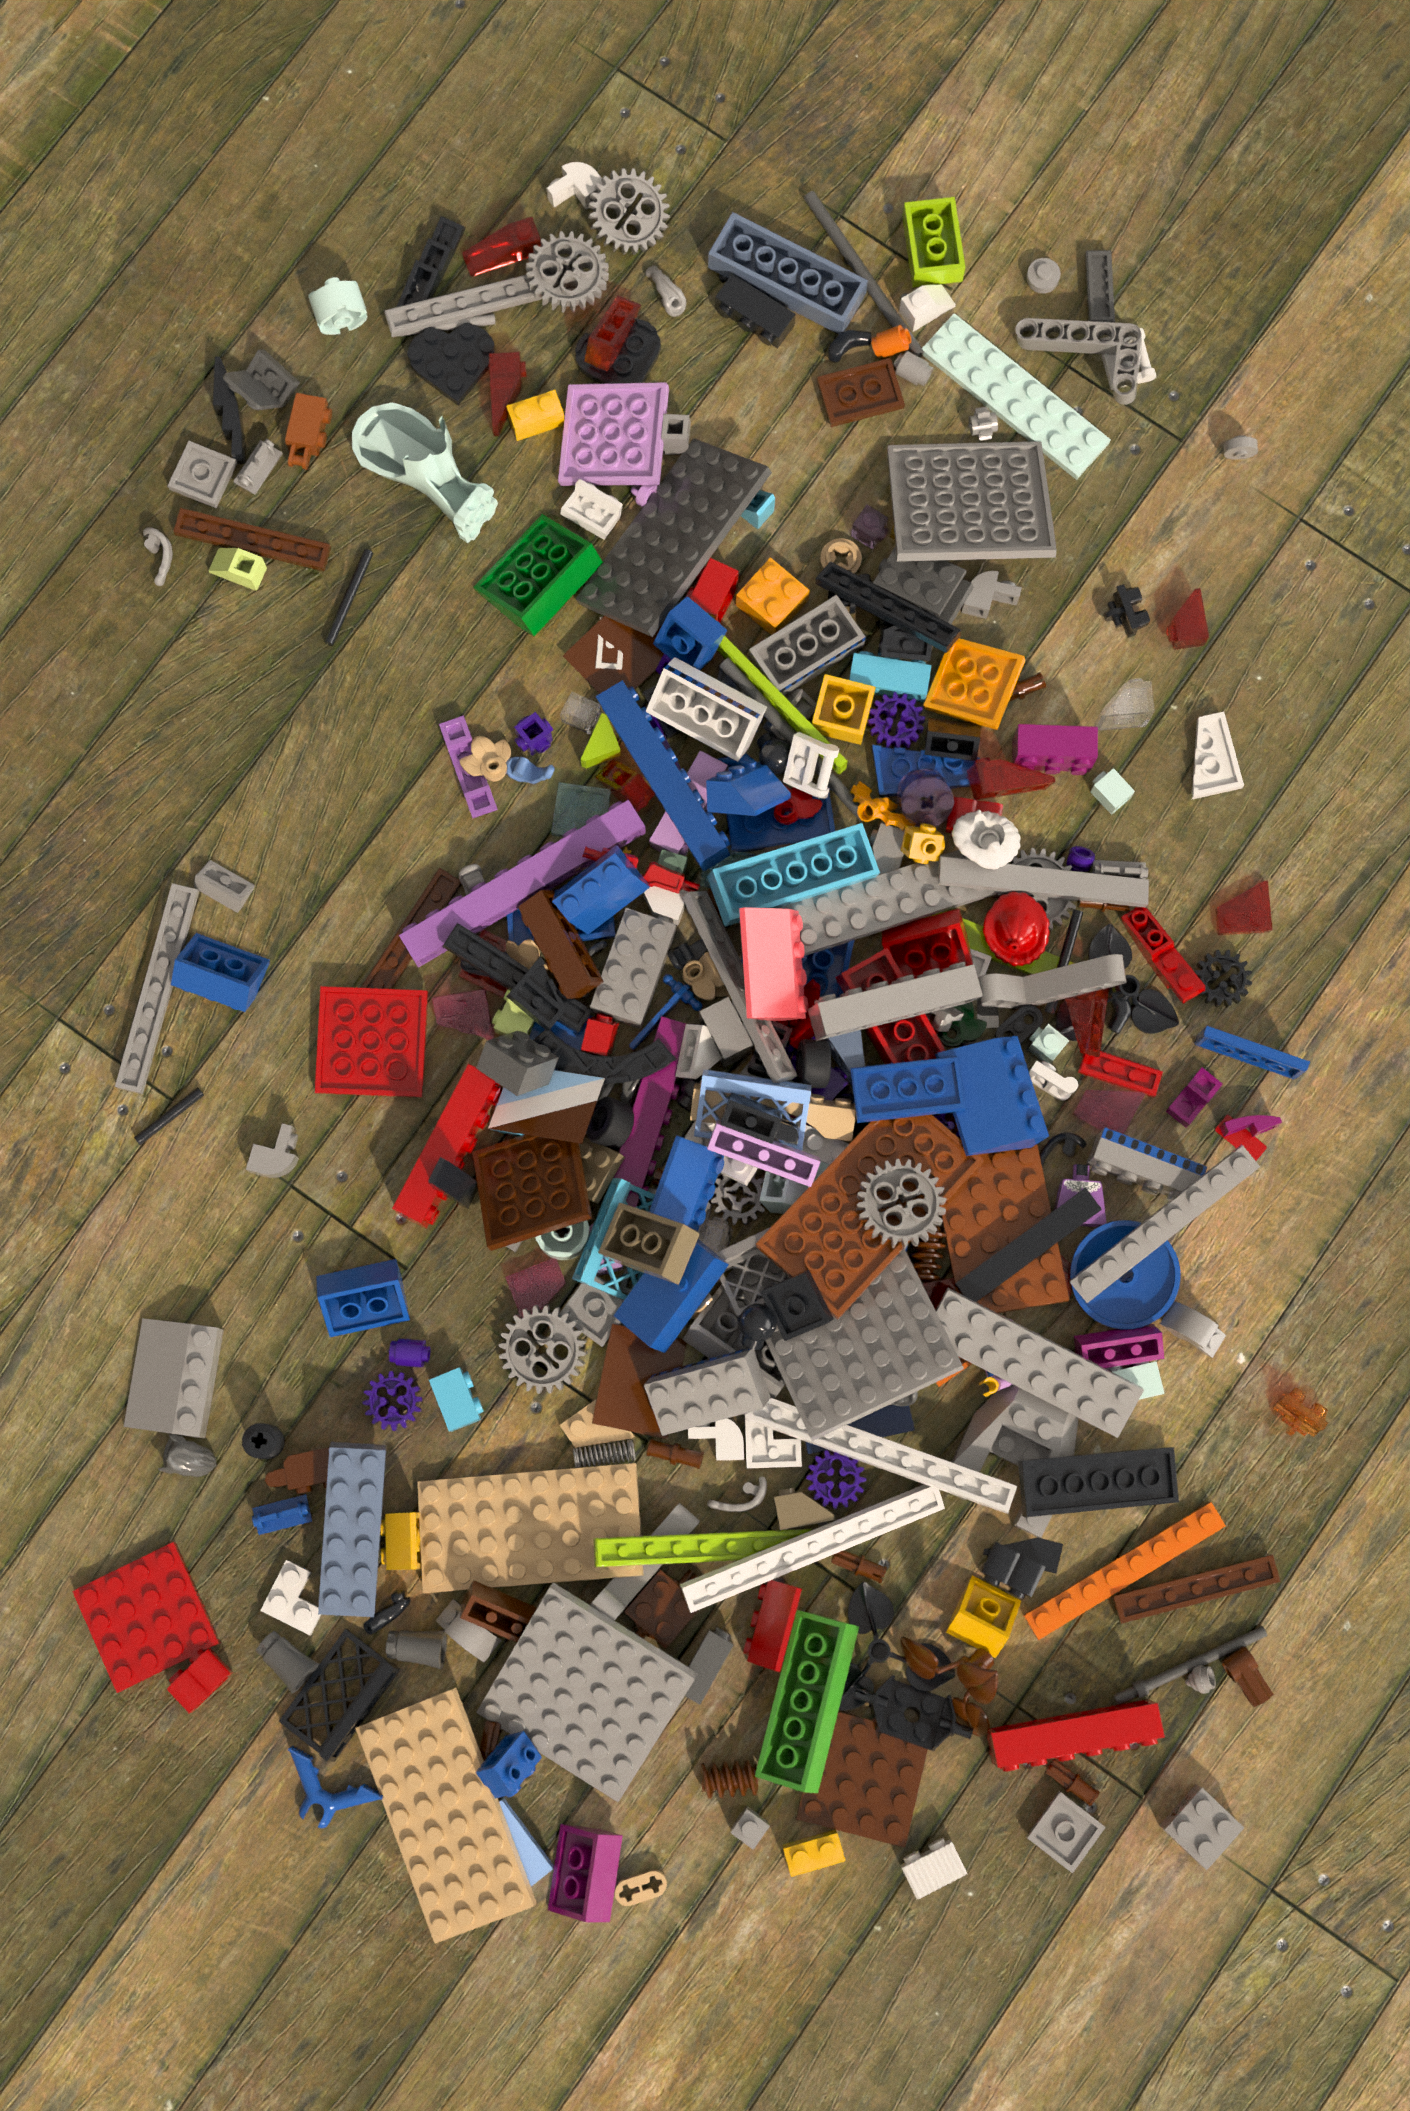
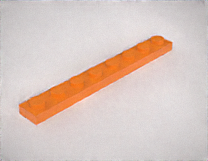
M1209 1502L1023 1616L1037 1640H1040L1221 1530L1226 1525L1212 1502Z

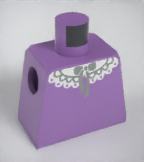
M1073 1165V1179H1063L1060 1181L1054 1210L1086 1188L1102 1210L1080 1226L1098 1227L1105 1224L1106 1215L1102 1183L1100 1181H1089V1165Z

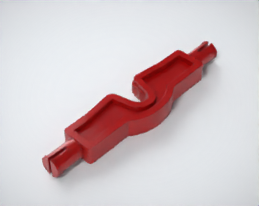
M585 846L582 857L597 861L611 849L603 848L600 852ZM624 853L635 868H637L638 857ZM656 862L649 863L646 872L641 874L650 887L656 886L677 894L680 893V890L687 892L698 891L700 884L685 880L683 873L671 870Z

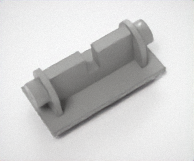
M265 439L264 442L260 440L233 483L256 495L283 453L274 448V443L270 440Z
M1094 860L1093 862L1094 874L1139 879L1148 878V868H1146V863L1105 860Z

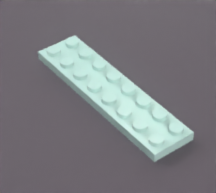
M955 313L922 348L925 358L988 409L995 412L999 418L1029 442L1041 441L1043 453L1076 480L1109 445L1111 439Z

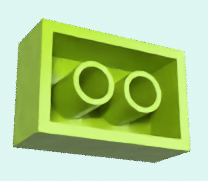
M955 197L905 202L902 221L912 288L923 285L963 282L966 267Z

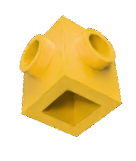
M920 824V827L906 825L900 851L908 858H913V861L917 863L939 862L940 854L943 853L945 848L944 835L938 832L935 826L930 824Z

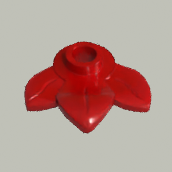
M783 784L790 791L791 798L776 805L774 816L777 822L789 825L798 819L811 818L819 812L822 807V801L812 799L813 795L795 787L789 789L788 786ZM791 811L790 814L784 815L785 812Z

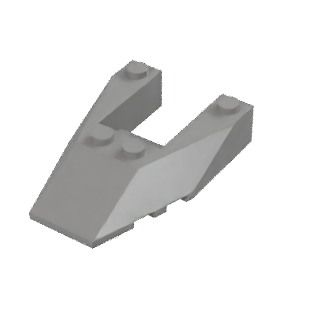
M1015 1385L995 1392L974 1413L951 1463L980 1472L989 1452L1018 1466L1019 1460L1074 1456L1078 1417ZM1021 1506L1013 1526L1037 1538H1042L1052 1515L1023 1517Z

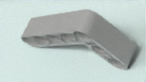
M1024 318L1017 323L1015 328L1017 343L1025 350L1116 355L1113 376L1114 399L1122 405L1129 404L1135 399L1142 350V333L1137 325L1130 323ZM1025 331H1032L1034 333L1030 337L1022 336ZM1051 332H1056L1059 334V336L1054 339L1047 337V335ZM1076 334L1085 335V337L1081 340H1075L1072 338ZM1102 335H1108L1111 337L1108 341L1105 342L1098 340V338ZM1132 336L1136 338V341L1127 343L1124 339ZM1125 361H1131L1134 363L1133 366L1129 368L1121 366V364ZM1125 385L1131 388L1130 391L1125 393L1118 390L1121 386Z
M1114 954L1025 977L996 973L979 976L978 980L983 995L981 997L982 1005L1020 1009L1026 1005L1037 1006L1126 983L1123 955Z
M679 1503L651 1536L689 1534L700 1520ZM663 1564L644 1565V1576L613 1578L590 1606L615 1620Z

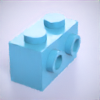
M459 1367L429 1380L449 1432L482 1420L480 1413L484 1412L479 1398H473L470 1388L474 1385L468 1371L463 1373V1370Z

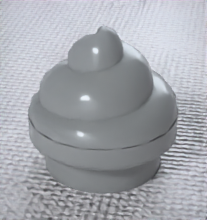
M1198 1665L1194 1667L1192 1673L1188 1675V1679L1185 1680L1186 1685L1203 1694L1209 1693L1210 1689H1215L1216 1686L1215 1675L1210 1666Z

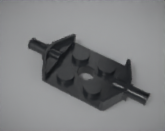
M892 1675L876 1692L856 1687L853 1698L869 1703L868 1707L871 1708L875 1731L931 1751H935L949 1736L953 1737L954 1734L969 1740L971 1739L974 1728L962 1725L956 1721L951 1695L945 1698L928 1691L918 1690L911 1685L894 1680L895 1675ZM904 1711H915L918 1715V1721L914 1723L907 1721Z

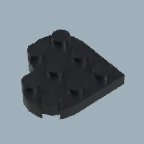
M635 319V322L621 323L614 331L601 328V331H593L589 334L586 332L578 340L575 349L576 365L587 377L600 384L644 383L661 351L660 337L653 325L640 319Z
M463 323L450 334L437 330L434 327H428L424 332L413 338L407 351L412 370L456 405H459L489 370L495 359V345L492 337L486 330L473 326L470 323Z

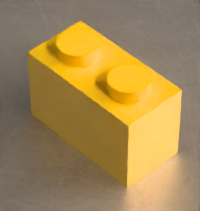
M556 390L507 405L508 418L517 441L564 426V412Z
M835 1829L782 1844L791 1877L845 1861L839 1836Z

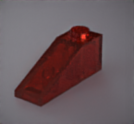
M531 216L504 226L462 252L470 277L528 258L529 253L534 254V245L541 247V239Z
M619 295L616 297L589 336L584 362L606 371L609 370L640 311L641 304Z
M520 352L489 353L491 412L494 436H500L508 418L507 405L515 403L522 388V377H527L526 361H521Z
M989 757L976 760L975 764L967 770L974 800L1045 790L1056 782L1054 776L1001 759L990 761Z
M1109 988L1065 998L1079 1050L1082 1054L1100 1058Z

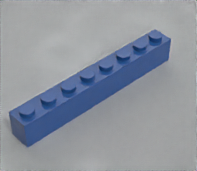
M622 680L597 695L596 698L702 871L708 870L731 856L727 846L731 845L723 831L718 833L714 825L717 824V821L713 814L703 810L701 804L704 803V800L697 789L692 791L688 786V783L691 782L684 768L678 770L675 765L678 761L671 747L665 749L662 742L665 741V738L658 727L653 729L649 722L653 719L646 712V707L644 706L640 709L636 701L640 700L634 688L632 686L627 688Z

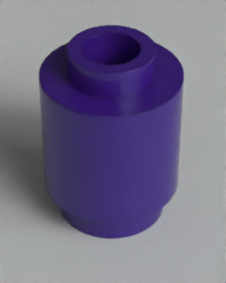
M399 1338L398 1341L392 1340L389 1349V1361L396 1363L397 1366L423 1368L425 1362L430 1360L431 1348L426 1346L425 1340Z

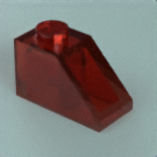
M1196 588L1167 627L1168 641L1173 643L1174 650L1204 646L1209 639L1201 588Z
M614 759L595 776L597 781L619 801L624 803L629 800L636 812L644 808L655 795L638 772Z

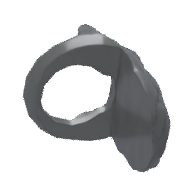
M170 1434V1439L165 1446L163 1455L164 1468H158V1470L168 1474L177 1473L182 1476L201 1477L209 1474L217 1466L216 1457L207 1447L200 1446L195 1442H188L181 1435Z

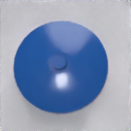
M1115 1220L1100 1225L1089 1232L1074 1252L1070 1267V1279L1138 1227L1141 1222ZM1167 1240L1088 1303L1073 1286L1072 1290L1083 1310L1099 1323L1117 1329L1140 1328L1159 1319L1173 1304L1180 1286L1181 1273L1178 1257Z

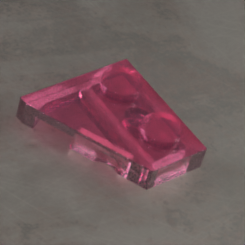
M486 988L434 996L432 998L438 1025L448 1028L452 1027L467 1034L478 1035L486 1040L495 1038Z
M1086 1090L1073 1115L1100 1130L1105 1127L1124 1134L1145 1094L1142 1092Z
M555 1258L505 1277L518 1312L523 1318V1309H529L532 1314L533 1306L538 1305L541 1311L566 1284L558 1261Z

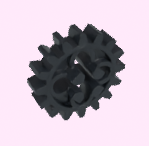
M1218 949L1214 952L1213 957L1208 953L1204 956L1205 962L1199 961L1197 963V967L1201 970H1195V973L1205 985V991L1198 994V996L1205 994L1207 996L1206 1004L1214 1000L1216 1008L1222 1002L1228 1008L1231 1006L1232 1000L1238 1004L1241 1001L1240 995L1245 997L1249 993L1244 987L1252 985V981L1246 979L1252 974V971H1245L1244 967L1248 962L1240 963L1238 961L1240 954L1231 957L1230 950H1226L1221 955ZM1211 964H1216L1219 967L1218 971H1213ZM1230 968L1237 970V975L1232 974L1226 981L1220 982L1215 987V990H1211L1208 987V983H1213L1219 976H1224ZM1232 986L1234 993H1228L1226 988Z

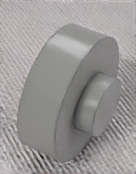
M1039 258L1033 261L1026 275L1029 287L1038 293L1053 291L1059 283L1060 268L1053 260L1048 258Z
M1236 436L1226 441L1223 445L1224 456L1228 459H1247L1258 453L1257 440L1252 437Z

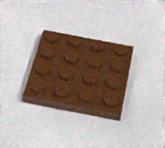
M522 1135L472 1152L486 1244L491 1251L592 1219L579 1143Z
M838 1711L818 1793L802 1792L796 1820L905 1848L928 1749L875 1731L873 1720Z

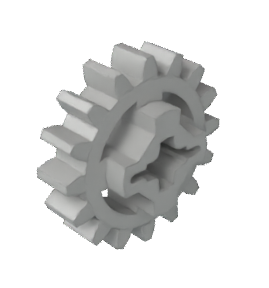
M755 1172L750 1180L757 1190L756 1193L751 1192L747 1186L739 1182L730 1188L724 1187L733 1179L722 1174L724 1179H716L715 1184L718 1186L714 1192L716 1197L711 1199V1204H718L714 1212L716 1214L723 1212L722 1220L724 1222L729 1217L732 1218L733 1225H736L738 1219H741L742 1223L747 1225L748 1217L756 1221L757 1216L755 1213H764L765 1211L760 1206L761 1202L759 1201L762 1191L760 1185H762L764 1179L756 1180ZM738 1190H743V1195L747 1196V1198H742L741 1202H736V1197L732 1196V1193L736 1194ZM721 1198L730 1202L732 1212L724 1206ZM755 1204L748 1212L741 1213L742 1208L746 1205Z

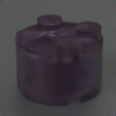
M916 769L907 773L898 785V804L903 815L911 824L920 827V824L937 826L950 815L954 806L953 794L945 778L939 772L933 769ZM923 796L926 797V798H928L927 800H924V799H923V800L921 801V798H922Z

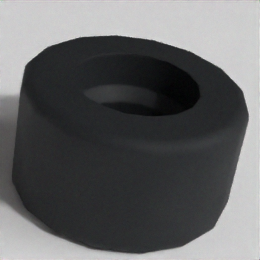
M802 1039L798 1044L796 1054L797 1083L809 1084L811 1088H825L828 1085L831 1072L829 1043L826 1040Z
M603 1097L598 1100L586 1131L588 1139L593 1143L610 1149L621 1147L630 1136L634 1125L632 1107L612 1097Z

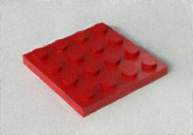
M320 986L315 1093L423 1098L428 991Z
M172 1542L72 1591L116 1693L191 1658L200 1649L205 1651L220 1643L176 1542Z

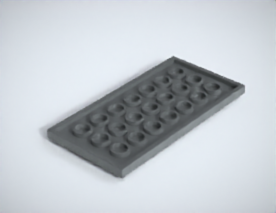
M693 438L688 450L681 454L658 486L657 493L651 495L647 504L640 510L604 559L603 564L596 570L576 597V601L583 607L653 637L668 613L678 603L772 472L769 467Z

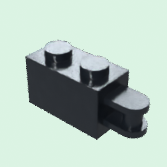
M731 1093L720 1124L771 1144L774 1138L792 1143L797 1140L799 1128L795 1123L782 1119L781 1110Z

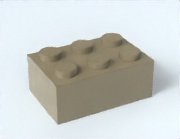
M619 1202L598 1253L615 1263L679 1285L700 1233L682 1223Z

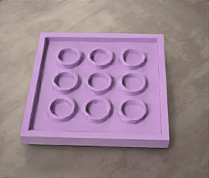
M668 384L568 385L558 477L559 484L561 486H575L578 479H581L593 485H660L664 445L661 434L663 414H667Z

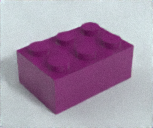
M1018 724L1012 738V769L1018 770L1019 773L1028 774L1033 773L1034 770H1042L1046 774H1059L1060 771H1070L1072 775H1085L1091 771L1098 758V727Z

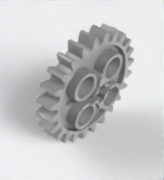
M622 168L619 176L615 171L610 173V179L604 176L601 179L603 185L597 183L594 187L598 193L592 192L590 198L595 202H591L587 206V208L594 210L588 216V219L595 220L591 229H599L600 231L596 238L604 236L606 238L604 246L610 242L613 243L612 249L614 252L620 246L622 247V254H626L630 248L633 255L638 252V246L643 252L647 250V244L653 247L656 244L654 238L660 240L663 237L659 230H666L668 227L662 221L670 218V215L663 213L670 205L662 203V200L667 195H659L658 191L661 188V184L654 187L652 185L654 177H651L648 181L645 180L644 171L639 176H636L635 168L630 171L629 175H627L625 168ZM621 188H627L631 192L630 199H626L621 195ZM638 193H641L642 198L631 211V215L623 222L620 229L616 230V224L623 217L627 208L633 203ZM641 204H647L651 208V215H646L642 212ZM607 208L615 210L617 214L616 219H611L607 216ZM626 225H634L637 235H630L627 232Z
M560 231L559 238L556 239L553 234H550L549 242L542 238L541 247L533 246L534 254L529 253V263H526V271H528L526 273V280L531 281L529 282V289L535 290L536 299L543 296L542 305L551 302L552 310L559 305L561 306L562 313L565 312L566 307H570L571 311L575 313L577 305L582 310H585V302L593 306L594 297L601 298V290H606L607 283L605 281H608L609 273L607 272L609 264L605 262L606 255L599 254V245L592 248L593 239L584 242L583 234H580L576 239L574 238L573 231L570 232L569 237H565L564 233ZM564 253L570 256L565 258L561 257L560 254ZM581 268H588V269H590V271H588V272H583V271H581L580 269H581ZM552 272L555 275L547 276L545 273ZM568 286H572L575 288V290L570 291L565 288Z
M1031 848L1028 856L1024 850H1021L1019 853L1020 859L1014 856L1011 861L1013 865L1070 871L1072 868L1071 865L1062 866L1065 860L1064 857L1058 861L1054 860L1056 852H1052L1049 857L1046 856L1044 848L1039 855H1036L1035 849ZM997 891L996 894L993 895V897L999 898L1000 896L1008 894L1009 892ZM1036 895L1033 897L1044 908L1050 922V932L1053 929V923L1061 927L1063 924L1061 918L1065 920L1070 918L1068 911L1076 909V906L1071 902L1078 901Z
M896 1159L895 1165L892 1167L888 1161H885L884 1170L879 1166H875L874 1172L876 1176L867 1173L866 1179L869 1183L861 1182L860 1188L865 1192H858L856 1198L863 1202L857 1203L856 1209L864 1210V1212L859 1215L858 1219L868 1221L864 1226V1230L874 1229L872 1238L877 1237L879 1234L882 1236V1245L889 1239L891 1240L892 1248H895L897 1242L901 1241L903 1248L906 1249L908 1241L911 1240L912 1244L916 1247L919 1243V1237L926 1242L929 1238L927 1232L935 1235L937 1229L933 1224L941 1225L943 1222L937 1215H945L946 1209L939 1205L945 1204L947 1199L938 1196L944 1191V1187H935L939 1178H929L931 1169L926 1170L924 1173L921 1172V1163L912 1168L910 1159L907 1160L905 1166H901L900 1160ZM912 1182L915 1184L916 1190L913 1192L906 1191L902 1183ZM885 1190L890 1194L891 1198L881 1200L876 1192ZM918 1195H924L923 1199L912 1200ZM898 1199L902 1203L907 1202L905 1208H902L901 1205H896ZM891 1207L884 1212L878 1211L879 1208ZM912 1208H923L926 1212V1216H915L912 1212ZM894 1215L898 1217L900 1224L892 1226L888 1224L886 1217Z
M546 1304L541 1312L539 1306L535 1305L533 1306L532 1314L529 1309L525 1308L523 1309L524 1318L519 1314H515L513 1318L516 1324L508 1322L506 1326L510 1332L501 1333V1336L507 1339V1341L500 1343L498 1346L506 1349V1352L501 1354L499 1358L507 1359L508 1361L502 1368L512 1369L508 1378L517 1376L519 1378L517 1386L526 1382V1391H530L533 1386H536L537 1394H540L546 1386L548 1393H552L554 1385L559 1390H562L564 1388L563 1380L570 1385L573 1382L570 1374L574 1376L580 1375V1371L576 1366L585 1365L580 1356L588 1354V1351L581 1349V1346L587 1343V1340L579 1339V1335L584 1330H575L574 1327L578 1320L569 1322V1312L560 1316V1307H556L553 1312H550V1306ZM540 1323H546L550 1326V1336L545 1337L540 1334ZM527 1330L532 1331L534 1338L528 1335ZM520 1340L529 1343L530 1352L528 1354L520 1352L518 1348ZM546 1344L548 1346L546 1353L540 1354L538 1351L540 1345ZM558 1344H563L568 1348L569 1353L567 1357L562 1358L556 1353V1346ZM550 1357L559 1364V1368L554 1366ZM538 1361L544 1362L547 1365L548 1372L546 1375H541L536 1371L535 1366Z

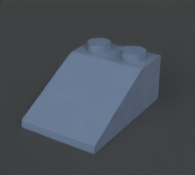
M861 1030L822 1039L829 1043L832 1058L847 1075L846 1079L851 1086L850 1068L865 1067Z

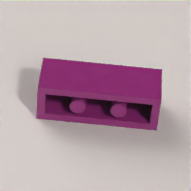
M1153 1323L1136 1329H1114L1074 1336L1075 1353L1103 1368L1165 1359L1162 1332Z

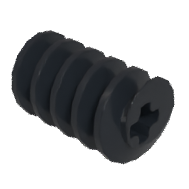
M256 1423L245 1430L242 1436V1446L244 1451L253 1458L272 1459L282 1452L285 1446V1438L278 1427L270 1424ZM261 1438L267 1439L266 1445L260 1443Z

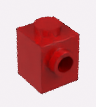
M597 1013V1017L588 1018L581 1050L603 1056L612 1054L619 1022L612 1021V1016Z

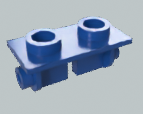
M306 1494L252 1508L254 1513L252 1521L254 1527H257L258 1535L312 1522Z

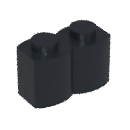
M994 1542L980 1572L985 1574L983 1580L997 1587L1001 1582L1010 1587L1009 1593L1024 1599L1025 1595L1032 1597L1046 1567L1002 1544Z

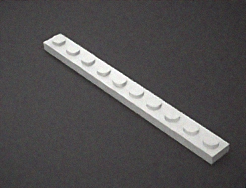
M773 1398L769 1399L763 1409L748 1412L746 1415V1420L1006 1514L1009 1512L1017 1488L1016 1485L848 1425L812 1441L797 1408Z
M924 1484L680 1584L687 1607L690 1613L943 1510L945 1507L940 1491L937 1488Z

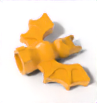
M859 781L857 786L853 785L850 792L855 795L853 801L860 803L857 814L862 821L870 822L880 818L885 822L886 826L894 825L904 831L906 825L915 826L916 822L905 814L891 812L898 805L888 797L872 799L870 797L872 790Z

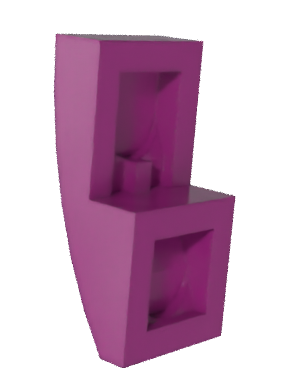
M1201 1067L1167 1108L1166 1112L1187 1128L1223 1084Z
M1268 1115L1246 1116L1224 1122L1220 1126V1130L1223 1136L1226 1137L1249 1128L1252 1137L1278 1127L1282 1120L1280 1117Z

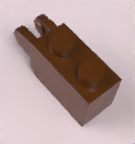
M329 1447L287 1456L283 1462V1469L274 1470L266 1474L265 1481L267 1485L273 1488L288 1486V1490H296L297 1494L313 1491L312 1486L323 1484L324 1489L327 1488Z

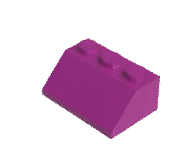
M568 1824L560 1825L548 1911L582 1922H610L623 1835L601 1829Z

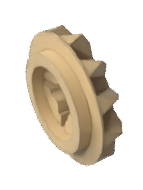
M837 538L828 542L823 547L820 556L822 567L825 568L830 561L835 563L837 554L841 557L847 555L845 559L847 565L841 562L837 565L855 574L862 561L859 547L851 540Z

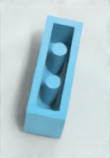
M861 651L853 655L849 680L876 687L874 695L883 696L886 694L892 698L893 693L896 692L898 698H902L905 693L907 694V700L911 701L915 698L916 702L924 703L928 691L931 665H927L922 660L902 661L900 658L877 657L871 652Z

